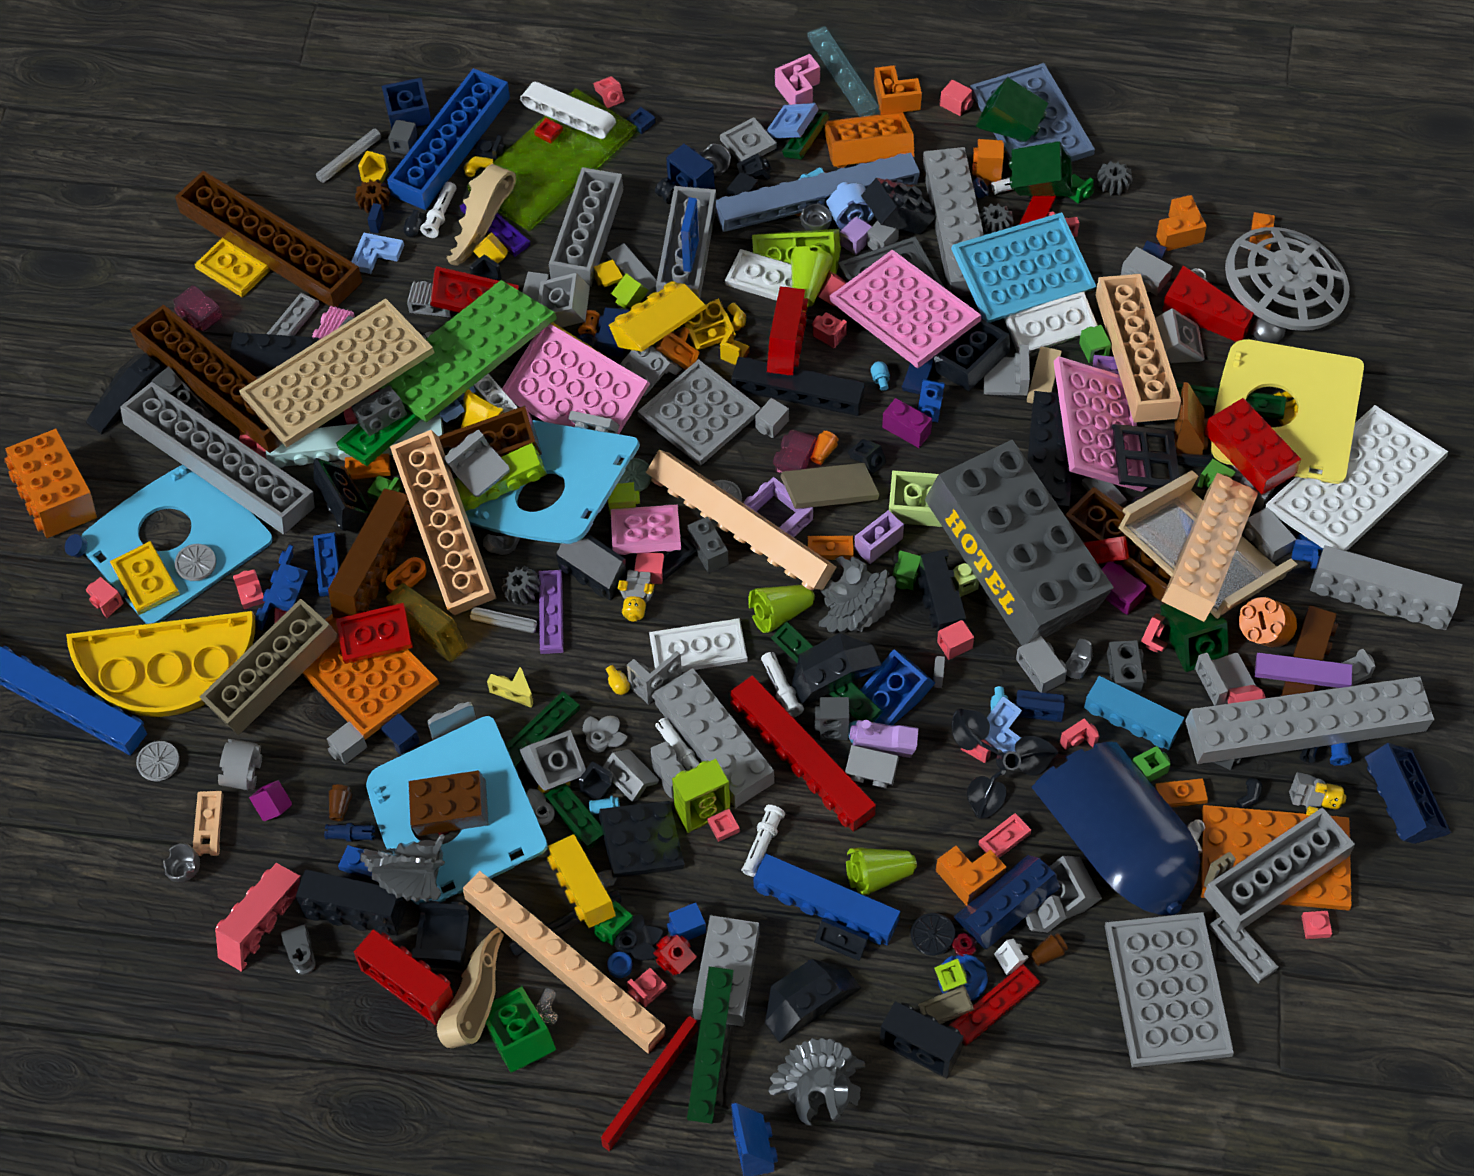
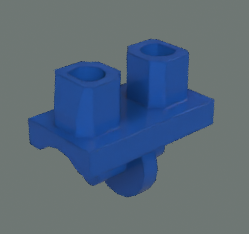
M923 379L918 411L932 418V421L938 422L945 383Z
M1299 534L1293 546L1292 560L1310 562V568L1316 569L1323 548L1310 541L1304 535Z

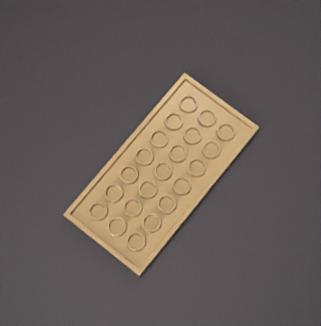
M385 298L242 388L239 392L243 399L287 448L435 352L425 338Z

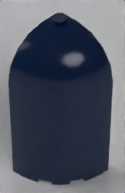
M1102 742L1095 744L1093 749L1085 752L1083 749H1080L1066 757L1068 761L1057 769L1052 766L1034 783L1032 789L1106 882L1130 903L1145 911L1168 916L1177 914L1197 883L1200 868L1198 845L1188 827L1117 742Z

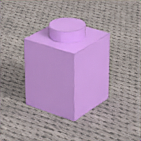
M855 216L840 231V245L857 255L867 245V231L872 226Z

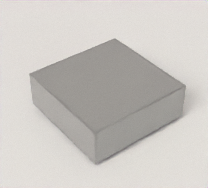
M944 656L935 657L933 681L936 682L934 684L935 688H942Z

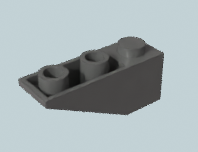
M169 366L152 380L153 383L206 419H210L213 416L212 412Z

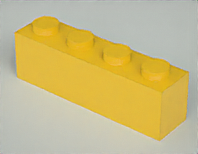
M573 834L549 845L550 856L547 857V860L552 870L557 869L558 873L556 876L561 887H567V890H565L567 898L571 904H576L577 907L574 909L579 920H585L587 926L591 928L615 917L616 914L612 901L575 835Z

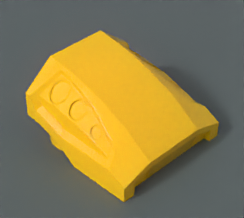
M719 299L709 302L705 305V310L684 323L685 327L689 329L688 335L696 350L721 343L729 329L734 331Z
M469 389L464 393L463 409L465 412L462 413L461 428L503 414L502 408H498L473 394Z

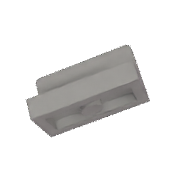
M630 750L613 752L603 768L612 773L613 783L632 802L639 799L647 786L655 785L659 781Z

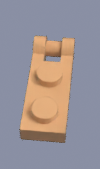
M222 791L198 792L193 849L199 856L203 854L219 856L223 807ZM203 839H210V844H203Z

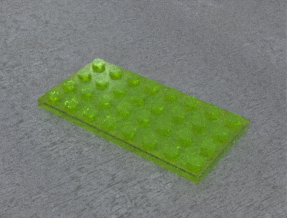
M575 88L569 96L610 113L615 118L616 124L604 139H600L545 115L506 150L502 156L493 162L494 165L510 170L516 175L513 191L504 200L498 211L530 231L575 189L582 167L596 170L637 132V126ZM545 118L563 126L562 133L552 144L534 134V130ZM468 185V191L471 192V187Z

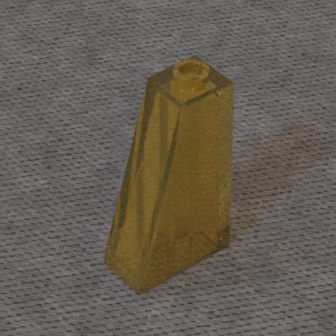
M402 583L386 596L390 606L404 603L409 626L447 661L452 662L467 649L454 619L406 584Z

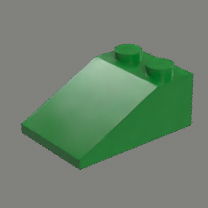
M523 987L493 1001L485 1026L510 1073L556 1050L547 1026Z

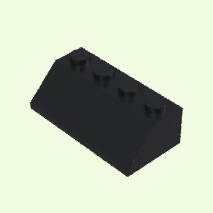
M234 332L230 347V357L257 377L268 373L319 341V338Z

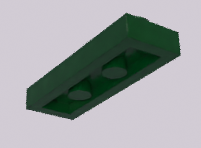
M817 111L813 120L805 129L804 134L798 138L791 137L782 151L785 158L802 160L830 118L827 111Z
M566 783L556 786L545 794L548 803L553 806L557 814L587 850L604 839L601 825Z

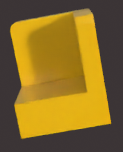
M366 151L358 165L361 180L366 183L370 179L374 182L379 179L383 183L389 172L386 157L370 151Z
M491 232L477 244L473 252L479 258L485 254L498 264L506 257L508 249Z
M613 259L594 266L595 280L598 286L602 284L604 287H607L614 283L618 285L623 278Z
M729 329L720 343L721 359L736 365L738 356L746 358L750 351L748 345L734 340V331Z

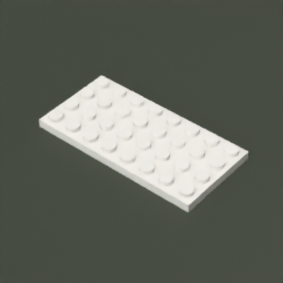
M1374 405L1355 423L1347 475L1343 483L1333 484L1322 482L1318 479L1295 477L1266 504L1265 508L1268 507L1281 521L1320 547L1324 548V545L1347 551L1446 458L1448 451ZM1309 468L1310 473L1322 475V470Z

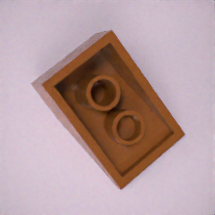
M1184 382L1180 396L1179 413L1177 419H1175L1176 453L1202 455L1203 450H1207L1208 437L1204 436L1208 418H1204V408L1190 384Z

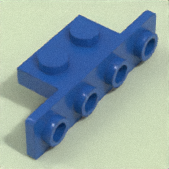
M288 545L287 550L282 551L279 558V564L281 565L278 570H274L271 577V582L273 583L271 589L267 588L263 597L264 606L257 610L255 621H258V630H263L272 607L288 611L296 604L307 577V571L290 565L293 558L292 545Z

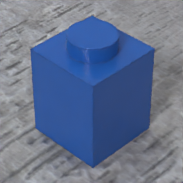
M697 903L669 913L670 922L667 923V928L671 936H683L688 941L706 933V923Z

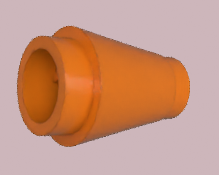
M823 431L822 434H819L810 459L814 463L822 465L823 461L838 446L837 436L829 431Z

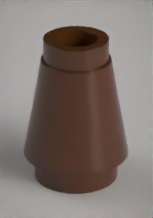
M332 785V790H329L330 820L343 821L352 798L350 787Z
M1058 933L1055 935L1050 934L1030 953V956L1035 964L1039 966L1064 956V952L1068 950V947Z

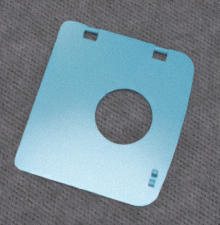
M533 420L542 452L540 457L546 473L559 475L565 480V488L561 497L544 510L527 512L520 509L517 502L519 493L525 486L523 485L517 490L507 492L495 500H490L475 509L466 511V515L470 525L531 540L571 544L579 541L588 533L595 517L604 507L624 474L629 461L633 459L639 449L640 444L635 437ZM621 458H625L621 465H617ZM588 511H592L589 518L584 519Z
M184 465L173 469L133 494L82 534L87 540V550L84 554L123 597L125 589L110 561L143 545L139 538V530L143 521L152 513L162 509H176L182 511L190 518L191 532L188 538L174 549L157 551L180 595L140 614L139 617L146 624L162 622L270 546L273 541L271 533L252 512ZM191 544L208 546L213 550L216 557L214 571L208 577L199 581H189L182 578L175 568L177 554L184 547ZM100 553L107 558L102 563L96 558ZM125 598L126 602L136 611L131 600Z
M490 716L481 717L378 766L370 773L367 779L366 787L371 806L387 849L397 848L399 843L420 842L415 837L410 826L409 781L477 770L481 772L486 780L488 826L462 829L457 837L441 846L445 864L439 867L436 879L441 896L434 900L440 903L455 894L462 893L463 887L479 871L491 879L524 861H529L543 854L548 847L547 840L497 724ZM522 849L524 855L511 861L509 855ZM454 882L456 888L446 893L442 892L441 887ZM420 899L418 902L412 900L417 905H419L420 902L426 903L422 899Z

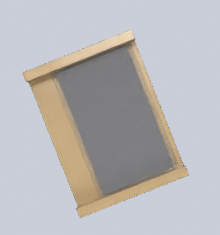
M1193 471L1186 473L1123 509L1125 516L1119 526V529L1171 577L1203 502L1191 490L1198 478V475ZM1241 535L1222 587L1210 613L1217 619L1220 618L1227 611L1279 579L1282 580L1298 564L1289 559L1281 565L1275 566Z

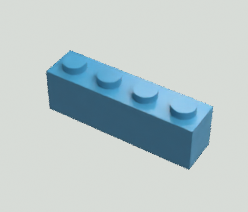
M1101 676L1097 678L1087 695L1084 706L1092 715L1101 716L1109 720L1111 724L1118 727L1121 726L1129 730L1133 735L1143 737L1151 741L1155 746L1164 747L1168 750L1180 732L1184 721L1183 716Z

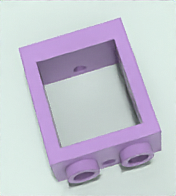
M774 477L769 482H764L753 496L747 497L744 501L745 505L757 512L773 496L778 498L795 512L779 527L792 537H795L813 520V507L795 509L785 486Z

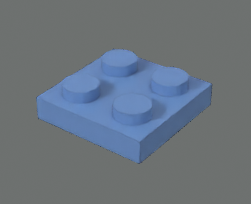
M816 103L784 105L766 132L772 138L801 137L819 110Z

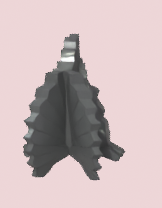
M841 556L835 559L844 568L843 576L838 582H834L830 578L825 588L821 590L825 596V604L830 610L828 615L819 621V627L827 628L830 633H836L837 631L845 633L848 630L852 633L856 631L862 632L864 627H870L872 623L885 616V611L890 609V605L894 601L893 596L896 592L895 584L897 581L893 576L888 577L889 573L886 569L880 574L870 573L867 571V564L859 559L851 557V561Z
M440 834L437 841L423 840L418 843L415 841L408 844L399 843L397 848H389L386 851L364 849L363 853H361V861L364 862V866L368 867V871L372 872V880L378 881L380 887L386 889L388 894L393 893L396 898L404 897L406 901L412 899L418 902L422 899L427 902L430 898L437 900L441 896V891L437 887L436 879L439 867L445 864L441 850L445 835Z
M821 1037L819 1040L812 1038L810 1041H804L802 1045H796L795 1050L789 1049L790 1055L785 1056L786 1063L779 1065V1072L773 1073L770 1077L773 1084L768 1092L773 1096L784 1092L788 1093L789 1100L796 1106L799 1119L806 1125L813 1126L811 1119L814 1115L818 1114V1107L823 1103H827L832 1121H836L842 1116L849 1102L855 1106L858 1105L861 1088L852 1084L848 1077L856 1072L855 1069L864 1068L865 1062L853 1056L851 1049L844 1047L842 1043Z

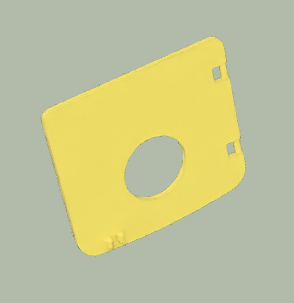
M1255 340L1237 341L1231 346L1217 396L1215 414L1242 398L1246 400L1248 395L1258 388L1277 387L1285 390L1297 403V416L1285 426L1272 428L1301 458L1298 471L1294 476L1318 479L1322 482L1333 484L1343 483L1347 475L1364 363L1358 358ZM1211 441V452L1214 458L1224 464L1233 465ZM1309 468L1322 470V475L1310 473Z

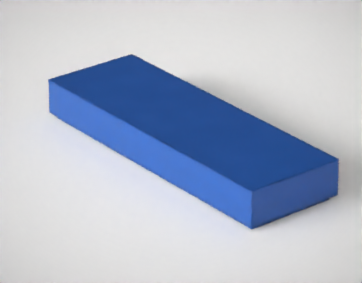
M335 532L313 536L320 597L329 595L328 588L340 568Z

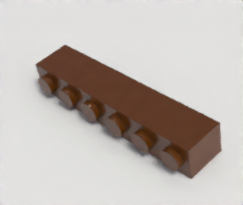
M1309 605L1293 657L1323 661L1324 655H1329L1332 647V642H1329L1330 636L1334 637L1338 627V623L1334 622L1336 613ZM1285 681L1281 696L1315 692L1319 690L1320 685Z

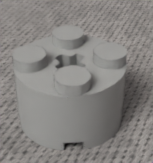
M228 739L229 743L226 742L219 766L222 767L224 772L223 775L218 774V784L237 789L254 790L257 782V776H254L255 769L261 767L263 757L260 754L261 746L257 743Z

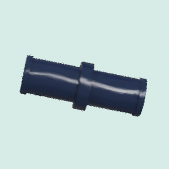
M354 823L325 825V829H328V831H324L325 839H346L347 842H353V840L374 841L375 835H372V833L375 834L374 825L364 826L354 825Z

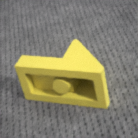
M521 667L518 669L513 681L502 675H490L487 681L490 693L532 708V694Z

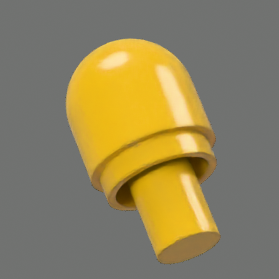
M614 665L608 666L606 671L609 675L608 683L618 695L626 694L630 689L629 680L622 671H617Z

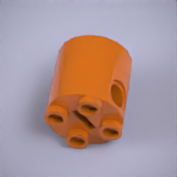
M1262 597L1249 601L1241 608L1239 625L1243 635L1249 641L1271 648L1281 647L1294 637L1297 629V620L1294 612L1287 605Z

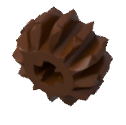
M370 179L367 183L362 181L361 186H357L355 193L358 206L361 210L365 209L367 214L371 211L373 203L381 204L382 211H384V206H389L390 190H388L386 183H381L379 179L375 182Z

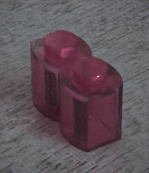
M194 285L173 300L176 306L174 307L175 312L181 318L185 317L194 329L198 328L204 332L223 317L220 307Z
M792 429L788 435H784L781 442L782 449L780 452L777 451L773 459L776 472L782 474L783 471L806 469L816 444V437Z

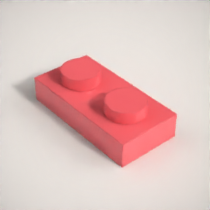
M1014 813L980 839L978 845L985 852L991 849L1000 858L1029 836L1031 829Z

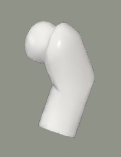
M1197 819L1188 825V829L1198 845L1199 854H1201L1203 850L1198 839L1202 831L1205 830V824Z

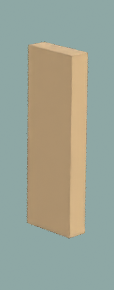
M1040 346L1027 396L1028 403H1033L1034 391L1052 392L1056 377L1054 360L1058 356L1061 357V350Z

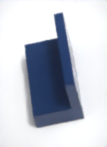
M1018 690L1016 706L1022 711L1017 717L1062 722L1064 696Z

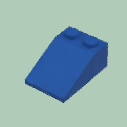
M894 649L884 660L882 667L875 671L860 690L883 711L874 723L892 726L917 705L936 682L905 655Z
M738 1103L731 1104L733 1131L743 1176H757L774 1172V1163L778 1162L775 1147H770L768 1138H772L770 1123L764 1122V1117L761 1113Z

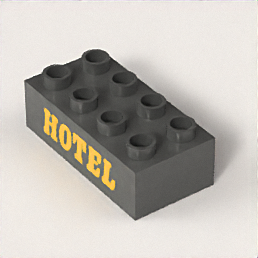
M1013 440L1001 444L937 476L925 501L965 562L972 569L973 574L1021 646L1040 636L1045 638L1097 611L1114 588Z

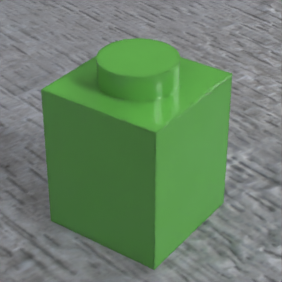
M1102 325L1090 326L1081 330L1079 344L1089 363L1093 362L1094 355L1109 356L1111 343Z

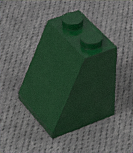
M1007 77L988 98L976 127L1026 142L1031 136L1035 137L1041 127L1038 125L1047 115L1045 109L1048 102Z
M1060 141L1011 149L1012 157L1009 158V166L1012 170V176L1009 181L1011 189H1014L1018 196H1073L1071 156Z
M1168 604L1160 605L1161 615L1165 617L1162 623L1166 625L1164 630L1185 672L1195 670L1198 656L1208 653L1211 660L1228 656L1227 622L1222 615L1217 619L1213 614L1209 613L1203 622Z

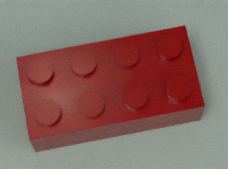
M779 287L769 338L767 372L793 375L794 367L799 366L807 320L806 311L808 308V298H805V289Z
M1244 398L1208 418L1204 434L1261 495L1297 473L1301 458Z
M373 929L354 951L361 971L437 1026L443 1012L454 998V992L450 988V981L442 974L437 976L431 972L430 966L424 961L419 960L417 962L413 959L411 952L405 947L401 946L398 948L386 933L382 932L379 934Z

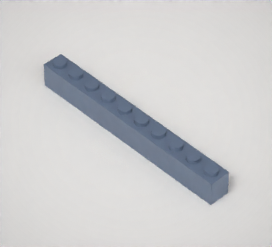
M912 153L898 154L894 157L881 158L866 164L860 163L854 167L840 168L829 173H820L809 178L803 177L796 181L783 182L772 187H762L759 190L742 192L731 197L725 196L716 200L715 213L722 231L725 232L802 213V209L810 204L819 203L827 206L826 201L837 190V186L843 182L848 184L858 183L864 185L867 189L877 177L884 180L889 179L896 183L901 182L903 184L915 185L917 184L920 172Z

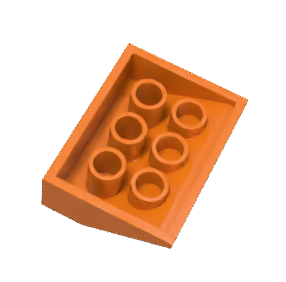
M903 112L827 121L824 125L827 146L833 166L841 168L849 164H866L881 158L894 157L898 154L912 153L914 157V136Z

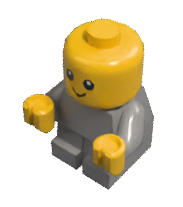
M628 570L627 581L619 580L618 589L625 599L622 614L629 621L634 622L644 617L646 602L651 599L654 593V584L651 582V573H638V571Z
M1296 772L1289 791L1292 804L1298 806L1305 805L1307 816L1318 811L1317 806L1339 809L1346 801V795H1344V790L1341 786L1325 784L1319 778L1317 779L1311 775Z

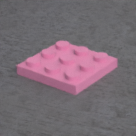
M678 505L611 509L612 550L617 554L627 555L629 553L681 550Z

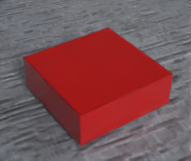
M545 118L534 130V134L552 144L562 133L563 126Z

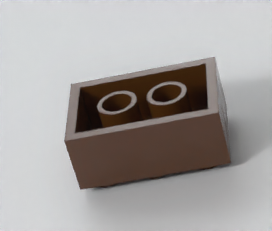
M479 770L409 781L410 826L418 836L488 826L486 780Z

